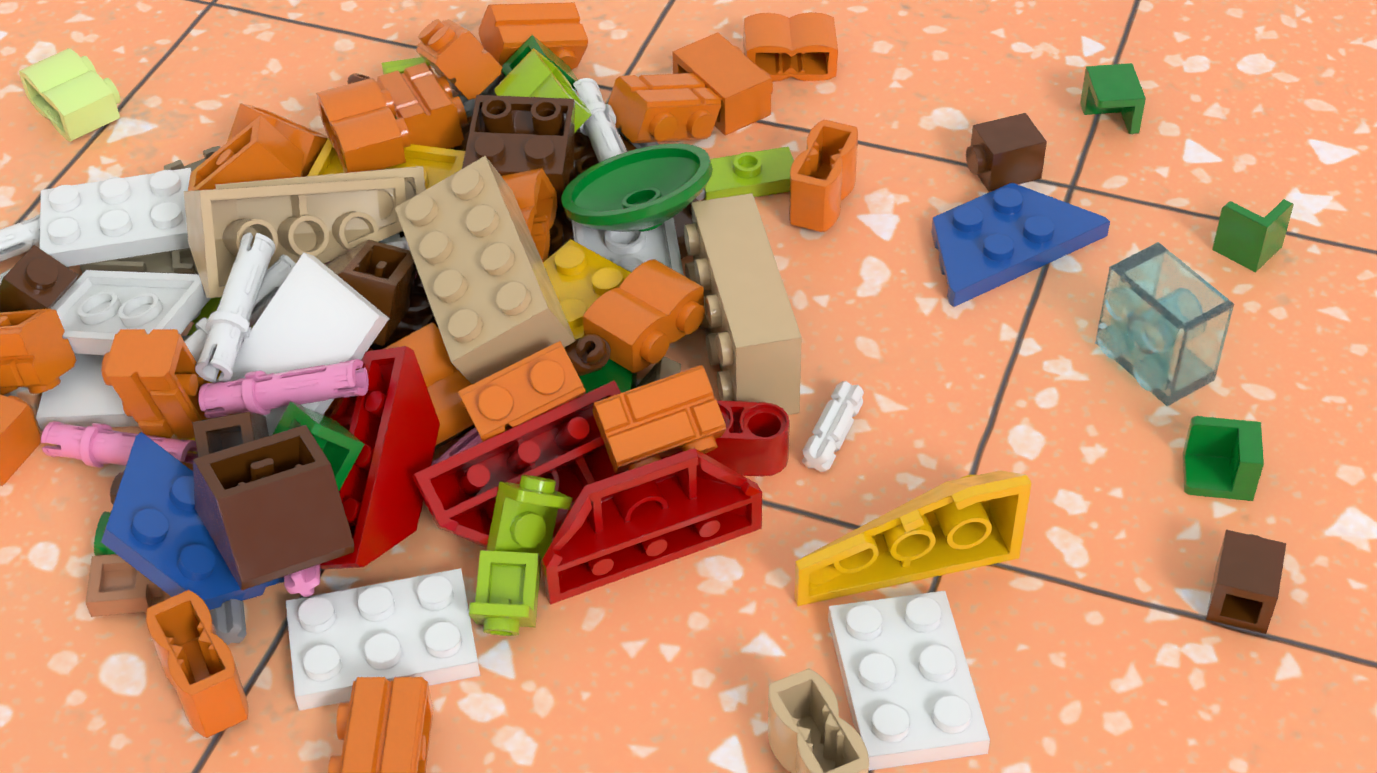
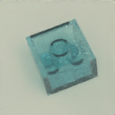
M1157 242L1109 267L1095 343L1107 357L1114 359L1130 373L1142 388L1150 391L1162 403L1169 406L1215 380L1234 303L1162 244Z

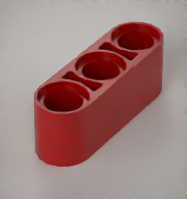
M717 400L726 424V430L722 437L715 439L718 447L705 454L743 476H773L781 472L787 466L789 460L790 421L785 410L776 404L766 402ZM680 451V452L671 454V455L666 456V457H663V458H661V459H664V458H667V457L676 455V454L681 453V452H683V451Z

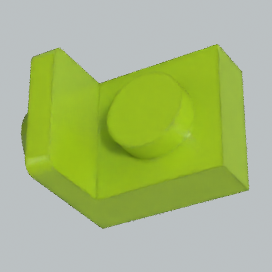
M522 475L520 484L500 481L486 549L488 551L539 553L543 559L552 542L558 508L570 510L572 497L555 491L556 481L547 478Z

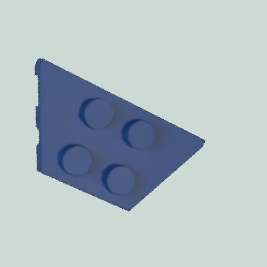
M1009 183L933 217L931 233L935 248L939 250L941 273L946 276L949 304L952 307L958 306L1108 236L1110 221L1104 216L1015 183Z
M139 433L135 437L101 543L171 597L190 590L205 602L209 610L221 607L224 602L230 599L243 601L261 596L266 587L284 582L283 576L243 591L240 589L195 509L193 471L144 433Z

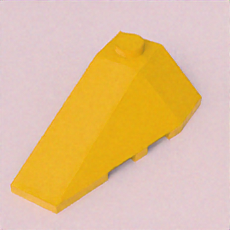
M999 470L980 475H967L960 479L944 482L795 561L794 592L797 606L1019 559L1032 485L1028 475Z

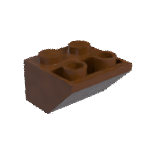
M477 95L462 169L484 156L487 157L501 176L543 168L557 192L556 213H565L561 197L567 185L573 180L575 100L568 98Z
M368 240L326 266L389 318L370 347L376 345L384 346L409 310L417 268L410 250Z
M306 425L193 459L195 509L242 591L354 552V541L331 463Z

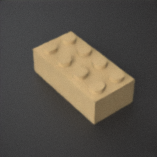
M486 156L395 207L450 361L471 384L561 341L563 347L576 341L515 195Z
M753 193L691 202L692 224L684 225V238L687 253L689 256L693 255V262L685 263V275L690 280L704 287L705 316L699 327L700 329H709L710 334H706V348L710 365L719 364L721 371H717V386L720 400L766 402L778 405L788 415L798 414L800 411L802 337Z

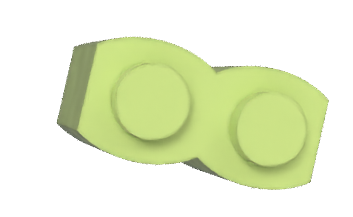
M68 48L19 70L20 78L29 101L42 116L50 120L55 129L68 141H73L120 118L116 104L121 102V98L116 86L109 78L102 79L97 74L94 65L87 56L80 57L75 51Z

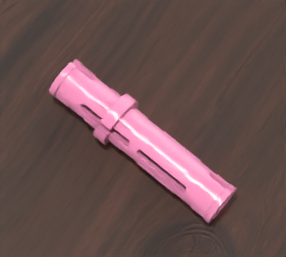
M360 359L276 374H266L261 370L246 373L245 378L203 384L199 390V405L201 411H206L204 416L208 419L249 411L267 415L271 412V409L288 406L290 401L301 405L334 398L363 396L368 391L369 378L366 368H362L363 362Z
M53 421L45 426L41 436V443L57 444L56 447L48 445L42 447L43 452L51 457L59 456L80 459L86 465L98 468L104 467L103 464L126 466L135 437L138 434L114 431L111 426L102 423H93L92 426L83 427ZM146 435L179 461L193 464V459L198 458V454L187 453L188 451L197 452L196 441L178 440Z

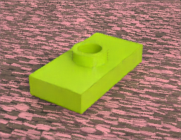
M789 147L744 152L738 155L710 159L713 172L705 187L704 199L710 200L753 193L754 197L789 192L790 170L794 162Z

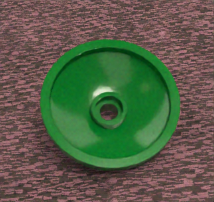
M689 144L647 146L613 156L585 170L567 185L562 194L561 201L566 215L583 226L615 232L650 231L676 216L699 196L711 178L713 168L708 153L700 147Z

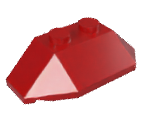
M407 346L365 352L361 361L363 362L362 368H366L369 378L367 393L363 396L341 397L330 419L337 421L365 445L339 491L354 541V552L321 563L320 568L323 570L363 568L417 531L424 499L412 476L431 466L440 422L415 352Z
M615 380L415 473L412 477L437 527L487 548L500 481L520 484L522 475L556 481L555 491L572 497V506L584 486L618 475L613 470L592 411L595 402L621 393ZM558 508L552 538L555 537L569 512L568 509Z
M695 448L584 486L573 502L542 559L545 592L550 605L762 529V491L757 483Z

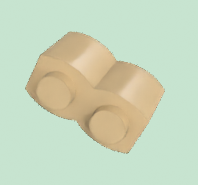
M808 668L769 684L768 740L773 754L785 769L791 773H868L869 756L865 743L848 722L838 717L839 708L836 696L822 676Z

